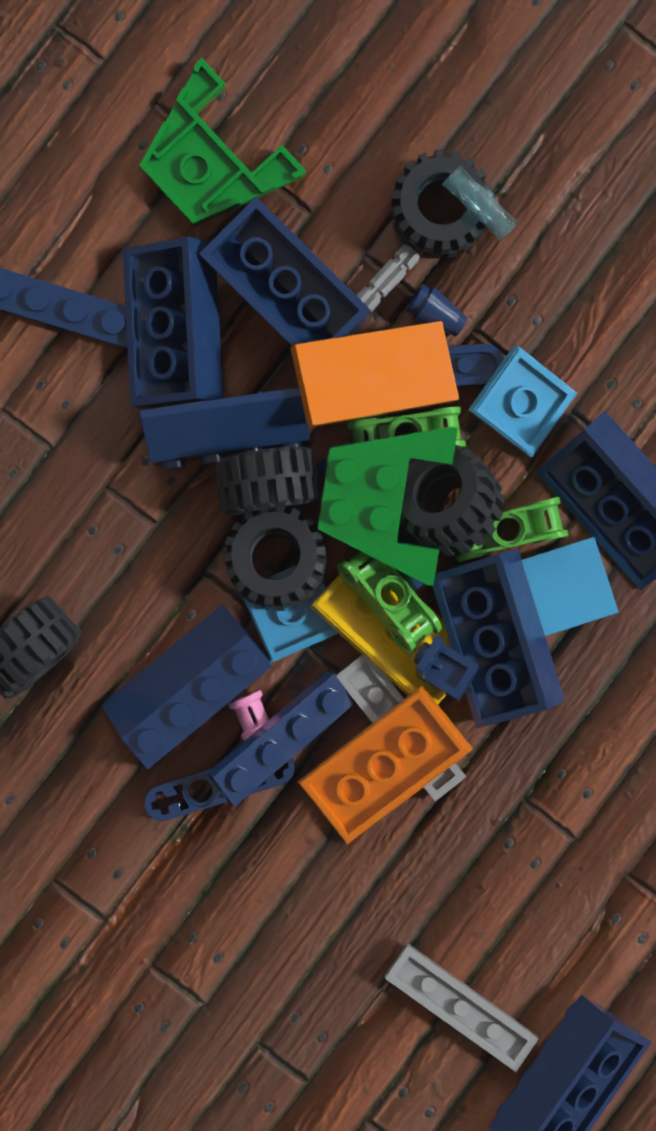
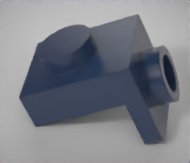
M439 636L435 637L431 645L425 642L414 659V663L417 664V678L456 702L460 701L479 670L478 664L444 645V639Z

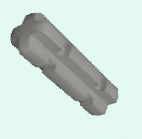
M404 244L395 253V259H390L371 279L370 286L368 288L365 286L360 291L357 297L371 312L380 304V298H385L406 275L405 271L407 269L411 270L419 261L420 256L417 251L408 244Z

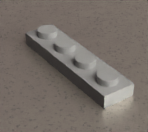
M364 655L358 657L336 675L372 723L404 699L387 676ZM455 763L424 786V788L436 802L466 778V775Z
M408 943L384 975L385 979L515 1072L539 1040L538 1036Z

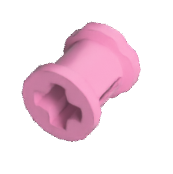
M261 690L251 692L228 703L229 708L235 710L244 732L241 734L243 740L248 739L269 721L260 699L263 696ZM249 706L252 710L256 723H254L251 718V715L248 710Z

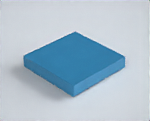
M513 346L468 411L526 456L533 457L577 392L522 348Z
M595 537L522 560L545 636L619 613Z
M295 565L266 579L279 580L285 578L288 575H290L298 565ZM322 583L321 587L317 586L314 590L315 595L310 600L304 599L300 602L301 606L294 609L292 606L285 607V611H276L275 608L261 609L258 605L251 604L244 599L271 663L338 634L336 630L310 608L326 590L324 583Z

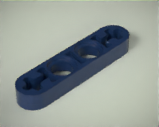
M293 757L287 761L288 767L283 769L282 777L277 778L275 773L265 780L266 783L258 786L249 795L288 782L293 776L295 769ZM209 768L154 786L147 793L144 804L145 810L150 817L158 821H167L228 801L207 773L212 769ZM203 779L210 783L212 795L208 800L200 802L192 798L190 786L193 781ZM176 785H183V797L189 807L181 808V800L168 806V813H163L161 807H153L152 802L158 798L157 792L163 791L165 797H170L179 793L175 787Z

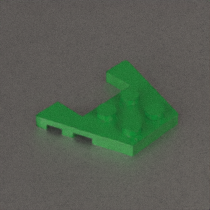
M200 58L194 66L190 79L180 91L176 104L166 122L164 121L139 165L141 170L194 227L251 202L255 197L260 198L298 181L306 175V170L283 145L253 172H250L199 117L198 114L226 89V83L203 58Z
M446 427L330 447L318 530L426 585L433 586L439 548L397 542L410 458L453 464L458 427Z

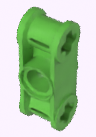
M447 407L430 410L425 413L383 419H362L347 423V430L352 431L353 443L365 442V433H368V439L371 441L395 437L397 429L404 425L413 427L417 432L444 428L443 422H446L447 427H458L456 445H459L461 449L466 447V441L461 440L458 416L462 414L461 407Z
M560 497L524 505L525 507L503 512L501 520L511 519L517 523L519 528L517 537L512 541L502 540L498 536L496 528L500 521H495L493 525L496 530L492 535L487 533L482 538L485 542L481 546L477 547L473 544L470 552L461 554L457 550L458 554L455 556L456 563L528 543L537 544L569 536L568 530L563 529L558 510V505L561 503ZM544 512L546 513V516H547V520H548V524H549V530H548L547 525H546V520H545Z
M359 551L348 561L342 560L337 564L338 572L350 588L356 591L371 612L388 630L397 646L406 654L412 655L416 651V645L431 633L437 634L442 630L441 623L435 613L421 601L395 568L362 551ZM365 563H369L363 569H359ZM381 590H392L397 596V605L391 606L386 604L381 598ZM419 624L420 627L411 633L410 630Z

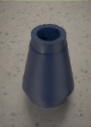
M424 284L419 287L406 309L408 313L413 315L412 320L426 324L442 321L444 332L454 337L460 333L468 319L434 286L429 288Z

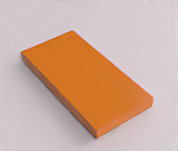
M442 321L296 344L290 347L308 428L459 400Z
M422 685L308 772L298 783L344 842L349 844L471 752L472 747Z

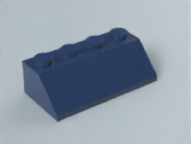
M257 197L199 253L291 346L352 336L370 318L371 310Z
M184 237L122 249L131 407H167L223 399L217 272L199 255L210 242Z
M299 388L140 410L150 461L153 465H161L162 471L185 468L184 461L200 459L201 465H212L223 459L224 455L272 448L303 447V444L310 443L309 429Z
M604 411L542 465L536 473L554 494L560 497L562 503L587 531L595 537V540L637 587L642 590L656 579V467L611 416Z
M518 548L435 574L433 589L452 650L479 665L478 672L465 691L476 728L549 710L565 701Z
M222 604L101 706L121 738L148 770L274 664L271 663V660L227 607Z
M580 995L577 1001L567 1009L565 1018L554 1034L544 1042L542 1051L531 1067L523 1072L519 1079V1084L508 1100L500 1105L496 1112V1117L489 1125V1128L493 1131H590L647 1050L651 1041L600 1004Z

